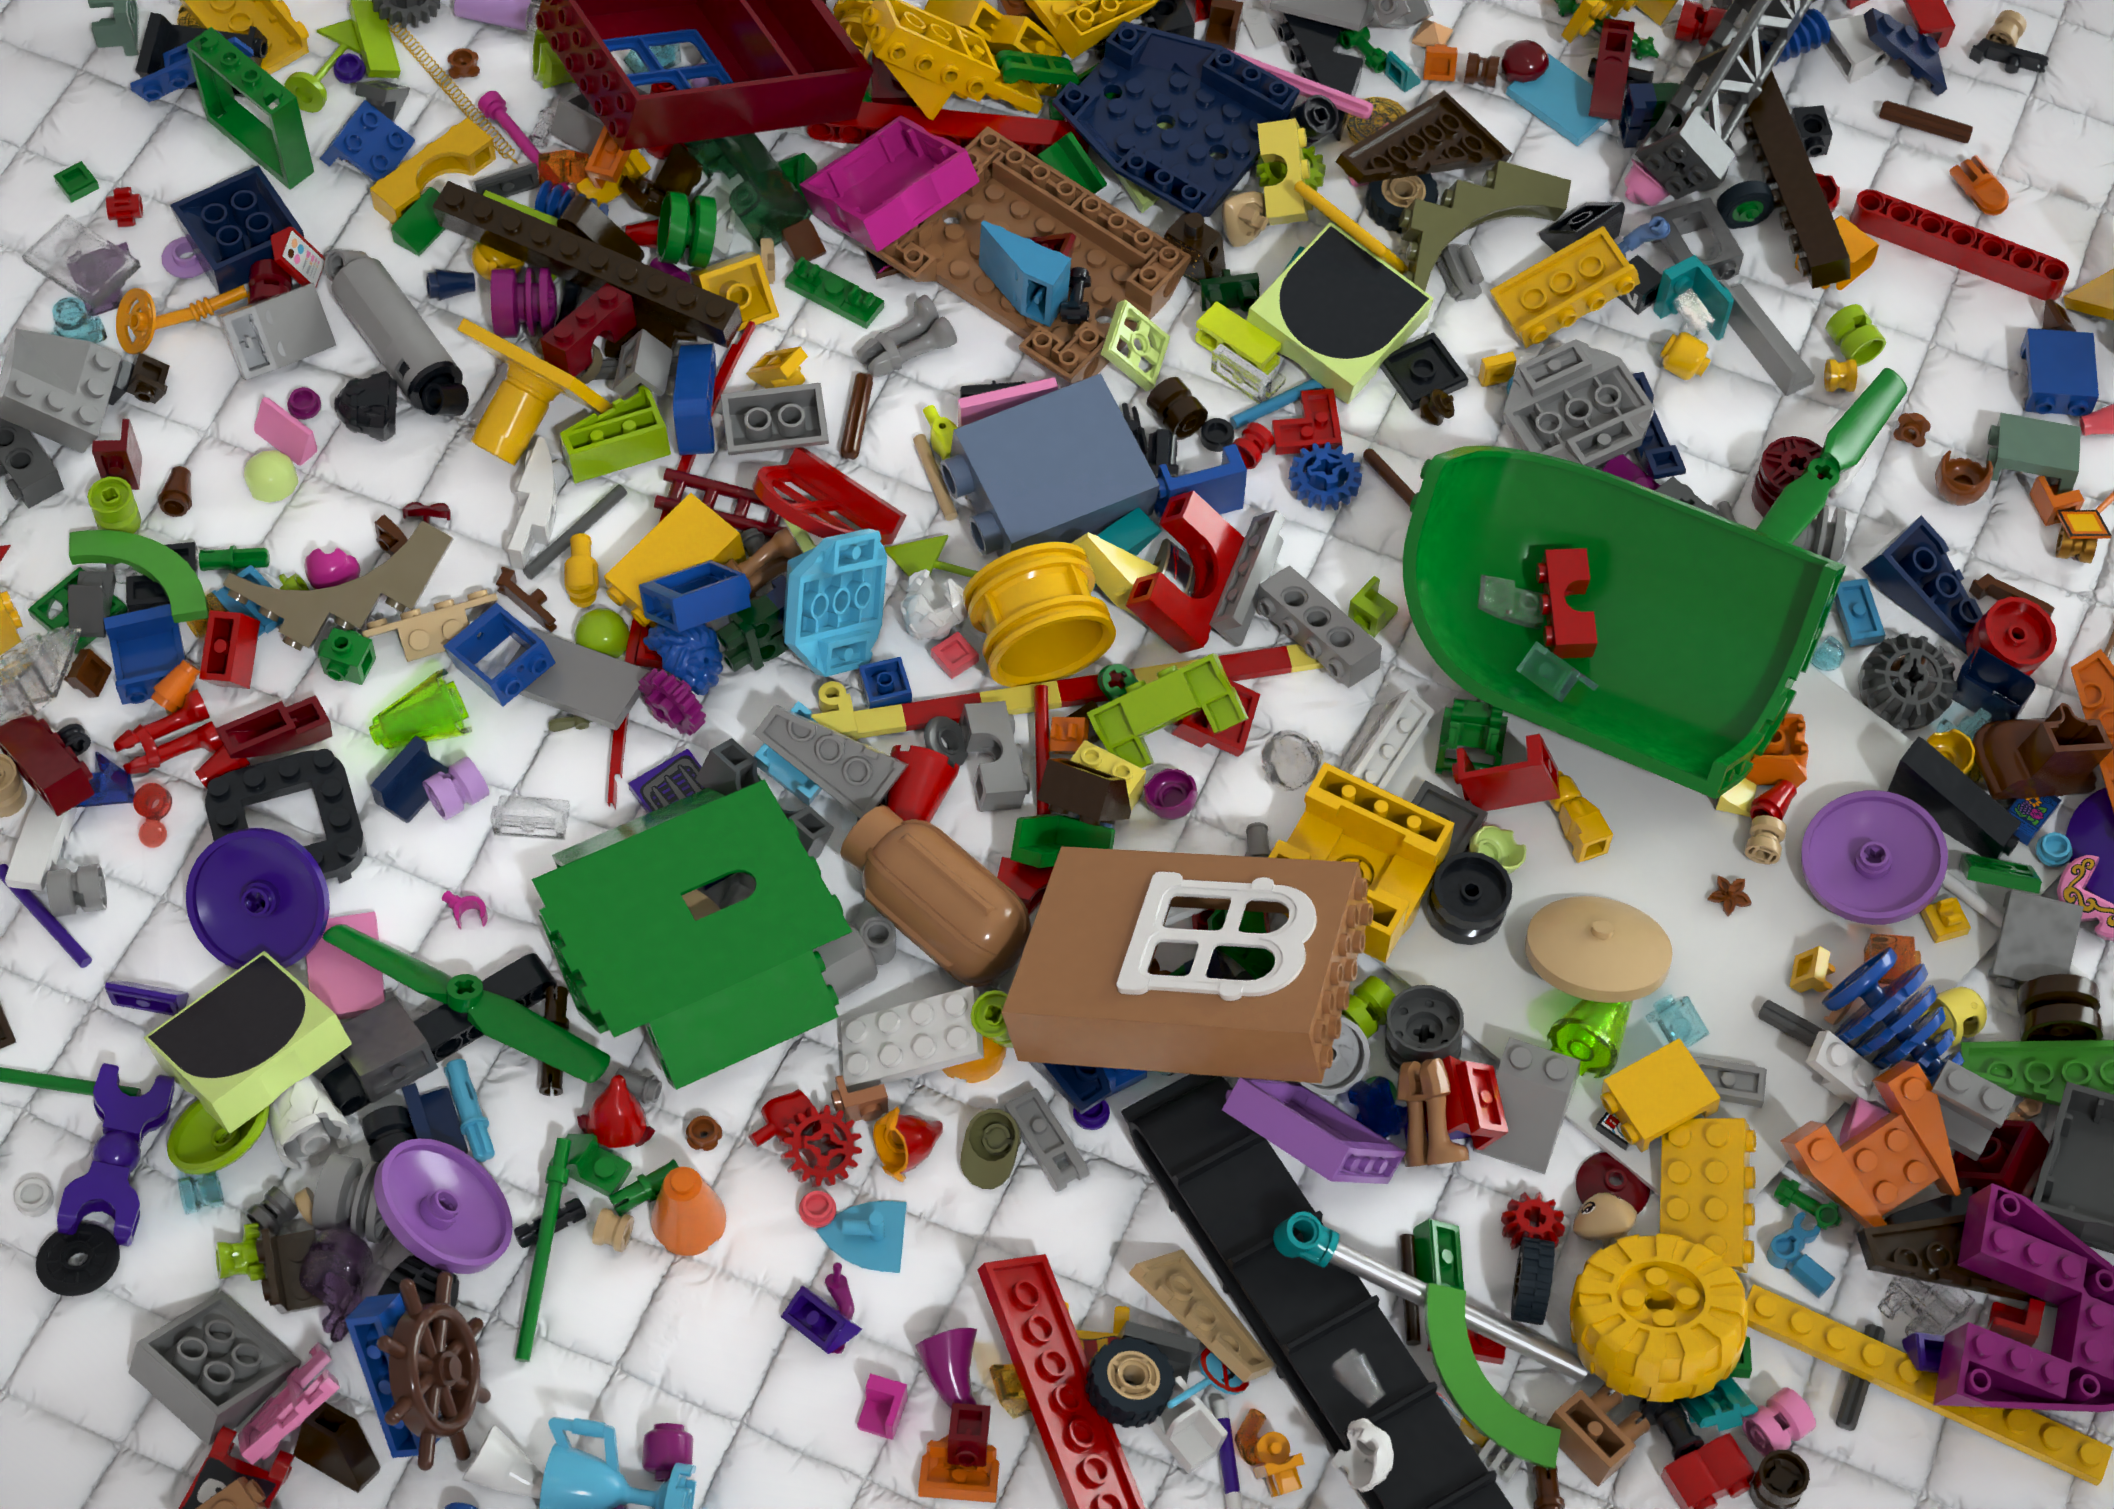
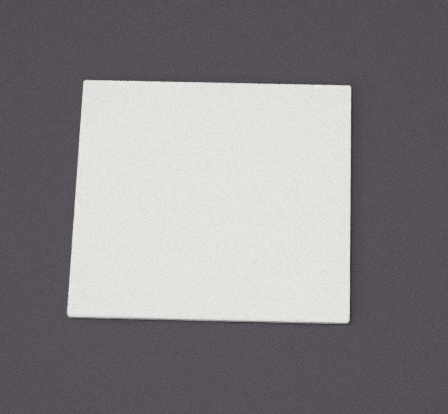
M1811 664L1806 673L1800 672L1797 681H1794L1791 688L1797 693L1787 713L1802 714L1806 725L1805 743L1808 744L1809 750L1806 766L1807 780L1796 788L1797 794L1792 799L1782 820L1786 824L1787 830L1784 840L1780 842L1782 852L1777 863L1770 865L1760 864L1746 856L1747 840L1752 837L1750 834L1752 818L1716 810L1718 798L1708 797L1503 710L1502 716H1507L1508 722L1501 766L1528 761L1526 736L1540 734L1558 767V771H1562L1564 775L1570 776L1580 790L1582 797L1600 809V813L1613 833L1608 853L1577 863L1572 854L1574 847L1565 838L1558 818L1560 812H1556L1548 800L1486 811L1488 815L1483 826L1494 825L1500 829L1512 830L1515 842L1518 845H1526L1527 849L1525 862L1509 874L1512 882V899L1498 933L1486 942L1474 945L1456 944L1442 937L1432 927L1427 915V898L1432 888L1431 882L1421 899L1420 908L1414 922L1399 938L1386 963L1373 958L1408 988L1416 985H1433L1448 991L1458 1000L1463 1010V1034L1499 1064L1509 1037L1579 1059V1076L1565 1118L1611 1157L1629 1169L1658 1196L1661 1194L1662 1135L1649 1143L1648 1149L1641 1153L1635 1144L1630 1145L1625 1151L1595 1130L1597 1123L1607 1112L1600 1099L1605 1078L1678 1038L1681 1039L1692 1057L1767 1069L1762 1108L1720 1101L1718 1111L1707 1117L1745 1118L1750 1130H1755L1756 1152H1750V1166L1755 1167L1756 1186L1755 1189H1749V1203H1751L1791 1161L1780 1140L1809 1121L1826 1124L1846 1103L1821 1085L1824 1077L1805 1063L1812 1047L1759 1019L1758 1014L1763 1004L1767 1000H1771L1818 1027L1835 1034L1836 1030L1841 1027L1840 1025L1865 1002L1860 997L1856 998L1843 1019L1838 1024L1832 1025L1824 1020V1017H1829L1832 1011L1828 1010L1822 1004V1001L1848 975L1882 951L1870 945L1873 939L1887 936L1896 941V945L1892 949L1897 954V961L1878 981L1882 989L1885 986L1888 987L1897 977L1914 966L1924 963L1928 972L1927 978L1913 994L1918 991L1920 992L1929 985L1934 986L1937 994L1955 988L1998 943L2001 929L1943 886L1930 904L1950 897H1956L1971 929L1967 935L1939 943H1934L1920 914L1921 912L1892 924H1862L1847 920L1831 912L1810 891L1802 872L1801 850L1804 834L1813 817L1828 803L1846 794L1865 790L1887 792L1901 758L1914 743ZM1464 689L1454 697L1472 701L1478 699ZM1454 698L1445 707L1452 708ZM1445 707L1428 722L1385 787V791L1412 802L1426 780L1465 800L1462 785L1455 783L1453 773L1442 771V775L1435 774ZM1457 746V749L1464 748L1471 762L1493 765L1494 756L1485 754L1484 749ZM1446 749L1445 757L1457 759V750ZM1757 785L1755 799L1775 785ZM1943 832L1948 849L1947 867L1950 869L1949 873L2004 913L2005 895L2012 888L1967 880L1959 867L1961 855L1964 853L1979 854ZM2037 835L2028 846L2019 841L2010 856L2003 853L1999 860L2032 866L2042 881L2040 893L2017 889L2012 890L2042 896L2054 884L2069 862L2061 867H2050L2042 863L2035 851L2036 844L2040 839ZM1718 876L1727 879L1731 885L1736 879H1745L1743 892L1749 896L1752 904L1747 907L1735 906L1733 913L1728 917L1723 911V902L1714 903L1708 901V897L1713 892L1719 891L1717 886ZM1570 897H1602L1628 904L1650 916L1667 934L1671 942L1673 954L1668 976L1655 992L1628 1002H1594L1569 995L1546 982L1531 966L1525 951V940L1531 919L1544 906ZM1817 946L1830 951L1829 963L1836 970L1835 973L1827 975L1825 980L1833 985L1832 989L1817 992L1812 988L1799 993L1789 987L1795 955ZM1866 1032L1848 1043L1854 1046ZM1888 1043L1863 1058L1878 1069L1879 1067L1871 1062ZM1699 1114V1115H1697V1116L1694 1117V1118H1704V1117H1703L1702 1114Z

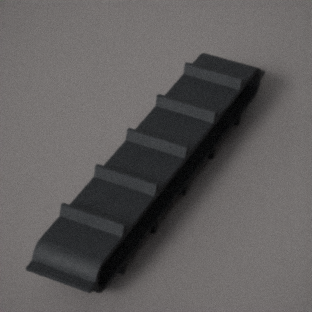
M1189 1074L1121 1110L1137 1151L1169 1199V1209L1171 1212L1176 1210L1223 1282L1222 1290L1224 1294L1230 1293L1278 1367V1377L1286 1379L1334 1453V1456L1339 1450L1346 1452L1351 1449L1350 1441L1347 1438L1348 1425L1352 1421L1366 1418L1389 1435L1394 1453L1391 1471L1388 1472L1386 1479L1373 1487L1372 1490L1364 1492L1358 1490L1369 1509H1514L1496 1483V1472L1494 1470L1488 1471L1437 1395L1438 1385L1436 1382L1429 1383L1379 1308V1297L1377 1295L1371 1296L1358 1276L1331 1263L1322 1268L1301 1257H1286L1278 1251L1274 1244L1273 1236L1276 1227L1295 1213L1304 1211L1313 1214L1318 1218L1321 1225L1324 1226L1322 1223L1323 1214L1320 1210L1314 1211L1268 1140L1222 1111L1227 1101L1225 1098L1227 1091L1233 1090L1228 1081L1222 1076ZM1293 1227L1294 1237L1299 1242H1303V1234L1299 1229Z

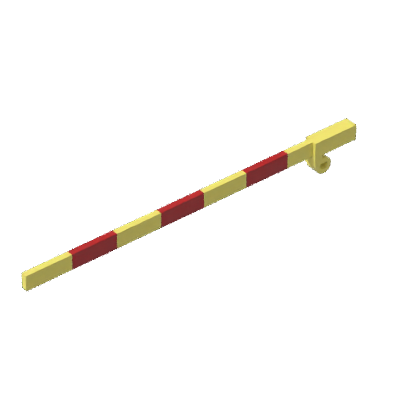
M1299 644L1218 656L1227 678L1232 681L1325 668L1316 659L1309 657L1304 648ZM1199 659L1130 669V671L1138 681L1145 680L1146 684L1159 679L1157 673L1168 667L1176 665L1177 669H1180ZM1110 672L1111 680L1108 682L1109 686L1120 687L1119 679L1122 675ZM1098 674L853 711L851 695L846 693L845 687L839 682L829 681L824 683L818 691L819 709L822 713L812 714L811 718L827 728L858 741L860 738L925 729L928 721L936 716H945L959 723L965 704L1005 701L1008 714L1017 715L1035 712L1034 687L1037 685L1048 686L1049 710L1083 705L1091 700L1095 703L1109 700L1100 690L1097 684Z

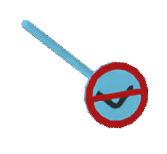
M1205 1348L1199 1355L1198 1360L1199 1368L1205 1379L1167 1403V1407L1170 1409L1174 1408L1210 1384L1226 1394H1241L1249 1386V1381L1244 1383L1208 1348Z

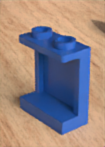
M2028 328L2020 347L2021 358L2027 361L2029 394L2025 403V411L2037 412L2039 414H2067L2076 417L2092 413L2099 398L2094 333Z
M1232 444L1223 447L1220 466L1194 473L1171 477L1167 465H1159L1158 478L1156 479L1160 487L1154 506L1156 516L1158 518L1163 516L1170 497L1193 490L1220 515L1243 509L1247 468L1237 445Z
M171 604L103 618L105 630L110 641L116 675V690L122 705L130 703L139 704L152 699L151 696L155 692L153 687L180 664L183 659L186 660L179 623H174Z

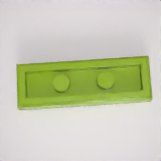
M351 0L348 8L368 78H399L401 69L387 20H381L379 12L373 11L372 1Z

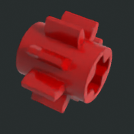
M131 187L113 189L114 196H106V210L109 221L117 220L118 228L136 225L135 219L143 218L141 195L132 194Z

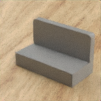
M640 330L621 346L613 390L624 396L641 383L656 395L662 396L666 392L673 351L646 330Z

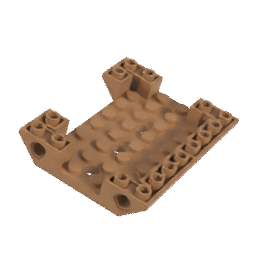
M987 126L964 148L969 154L980 182L878 253L865 246V249L915 282H938L1025 339L1019 345L1020 351L1067 382L1074 384L1095 376L1110 362L1101 355V351L1111 324H1102L1096 319L1101 316H1107L1112 319L1117 303L1126 299L1151 320L1171 299L1192 256ZM947 218H957L960 222L949 225L944 220ZM982 221L1001 226L1007 231L1023 238L1073 232L1076 240L1070 270L1074 267H1083L1089 271V276H1091L1092 280L1091 287L1084 288L1083 302H1089V321L1081 322V324L1062 322L1060 311L1052 325L1048 327L1021 315L979 267ZM1069 287L1068 301H1070L1071 287ZM1125 319L1124 325L1133 332L1136 330L1138 323ZM1120 338L1117 344L1119 352L1127 345Z

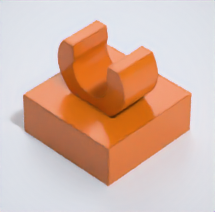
M1447 44L1426 46L1423 80L1455 81L1457 47H1447Z
M1052 717L1049 751L1052 754L1074 755L1083 741H1088L1089 720L1085 717Z

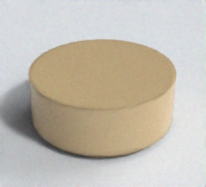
M305 1187L294 1194V1201L306 1222L313 1226L312 1208L315 1194L308 1187Z

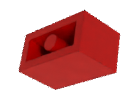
M210 610L199 679L220 687L250 689L260 621L243 613Z

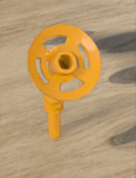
M241 285L210 299L204 297L203 302L197 300L196 305L189 303L188 308L156 316L155 305L150 294L144 289L133 288L123 296L117 310L116 333L118 341L125 352L137 355L148 348L155 330L194 319L198 322L201 316L205 319L208 313L212 316L214 311L247 298L248 293L244 285ZM138 299L139 302L134 305V307L131 310V313L129 314L133 303ZM128 326L137 337L134 343L130 339Z

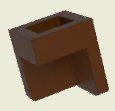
M1212 0L1205 42L1221 45L1224 48L1235 51L1242 24L1244 2Z

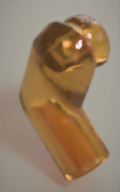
M1253 1408L1248 1411L1235 1434L1234 1441L1241 1459L1251 1466H1257L1262 1463L1256 1455V1444L1259 1440L1257 1435L1267 1417L1259 1410Z

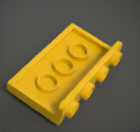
M179 0L203 29L212 27L217 31L248 35L250 26L257 27L267 39L268 52L266 57L262 59L261 68L269 75L309 52L307 42L309 33L301 21L296 22L291 17V12L283 0Z
M1602 226L1490 290V293L1524 347L1527 348L1533 344L1543 342L1550 334L1557 330L1573 325L1577 319L1587 313L1601 309L1607 302L1617 296L1631 292L1635 286L1640 284V280L1635 266L1627 261L1606 228Z
M1692 1118L1662 1135L1660 1233L1681 1236L1685 1241L1694 1244L1700 1243L1722 1257V1262L1727 1266L1738 1270L1739 1273H1747L1748 1263H1754L1755 1259L1754 1241L1749 1240V1226L1755 1225L1754 1203H1749V1189H1755L1756 1186L1755 1167L1750 1166V1152H1756L1755 1130H1750L1745 1118Z

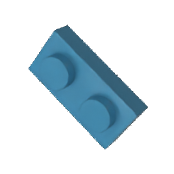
M1867 578L1840 582L1834 600L1849 646L1855 647L1884 641L1886 635Z

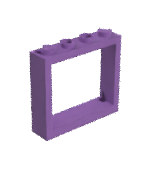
M1240 1077L1233 1090H1228L1225 1096L1227 1101L1222 1111L1330 1182L1389 1184L1406 1153L1300 1083Z

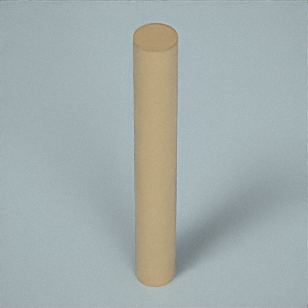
M918 434L913 438V442L945 520H954L958 514L927 438L924 434Z

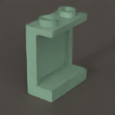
M2001 413L1997 426L1991 425L1987 444L1992 445V447L1988 450L1986 466L1987 462L1991 461L1993 466L1992 480H1998L2001 469H2009L2058 478L2057 494L2073 491L2079 473L2081 427Z

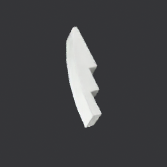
M37 795L21 831L5 877L8 887L37 891L44 890L47 871L50 870V866L56 867L62 843H68L78 805L57 817L40 796Z

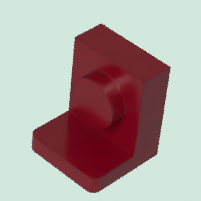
M952 1403L948 1436V1464L964 1467L986 1466L991 1406Z

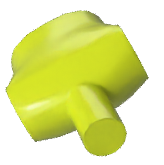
M929 405L923 409V413L931 427V446L934 452L944 460L950 457L953 431L958 427L948 418L940 417L934 405Z

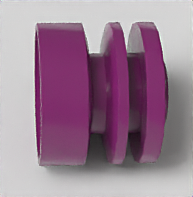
M515 268L492 269L490 289L494 334L501 338H518L521 323H526L530 337H536L538 322H541L543 336L554 327L557 318V293L550 268H540L539 282H536L534 269L527 268L524 283H519Z

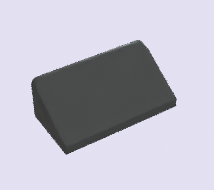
M536 163L474 181L472 190L481 195L487 190L506 198L538 188L540 184Z

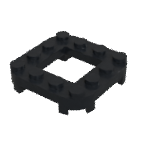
M328 749L304 751L233 770L220 777L213 778L208 783L205 808L214 841L234 831L249 828L245 815V806L313 788L327 840L303 847L314 857L325 879L337 877L339 884L351 879V873L361 864L364 856H367V846L346 770L341 761Z

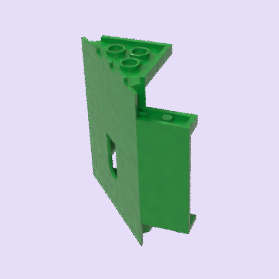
M765 779L726 796L711 788H706L553 854L552 857L557 868L531 879L544 907L539 910L540 915L538 917L578 1015L599 1034L610 1030L614 1038L645 1024L666 1079L676 1090L839 1017L835 1006L839 1004L838 997L832 985H826L822 972L826 971L824 961L819 952H813V949L853 931L843 916V908L838 897L835 894L831 895L821 878V871L814 856L809 857L799 840V832L792 818L787 819ZM737 872L746 873L756 881V889L751 896L696 921L682 897L684 894Z

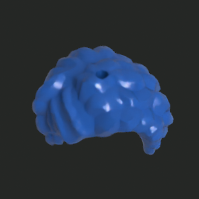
M705 623L679 633L661 624L650 627L648 636L643 639L644 645H647L648 649L657 651V654L661 655L662 668L665 671L671 673L680 681L684 680L692 688L691 691L697 695H706L709 688L715 687L718 684V675L723 670V665L721 664L723 655L719 651L720 644L714 629L707 627Z

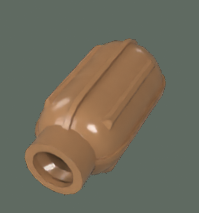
M881 805L867 812L849 831L842 843L840 854L845 862L862 875L865 899L954 979L967 986L981 987L990 985L994 980L1009 972L1020 960L1032 929L1028 910L1023 901L940 828L923 820L911 819L904 821L889 807Z

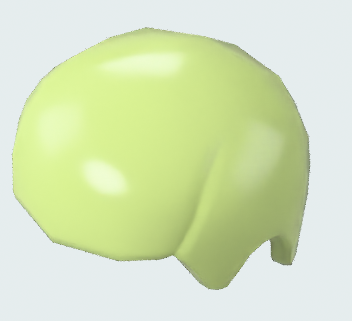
M277 450L262 451L251 457L245 465L244 478L252 497L256 500L268 503L281 501L291 495L298 485V476L292 460L289 456Z
M1494 825L1482 826L1471 836L1469 841V852L1483 853L1497 860L1507 870L1508 875L1525 862L1527 849L1526 845H1518L1515 842L1512 830L1500 829Z

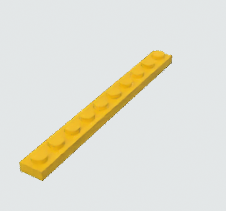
M1755 1284L1750 1288L1746 1298L1748 1304V1327L2093 1485L2098 1486L2102 1482L2113 1447L2032 1410L1933 1405L1938 1373L1916 1370L1909 1356L1898 1349Z

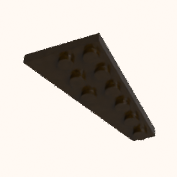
M1444 90L1348 148L1339 155L1335 162L1349 177L1353 178L1358 184L1492 165L1496 164L1499 160L1507 162L1512 153Z
M1966 1214L1863 1228L1856 1233L1868 1270L2025 1302L2032 1298L2046 1302L2045 1306L2058 1308V1305L1957 1265Z

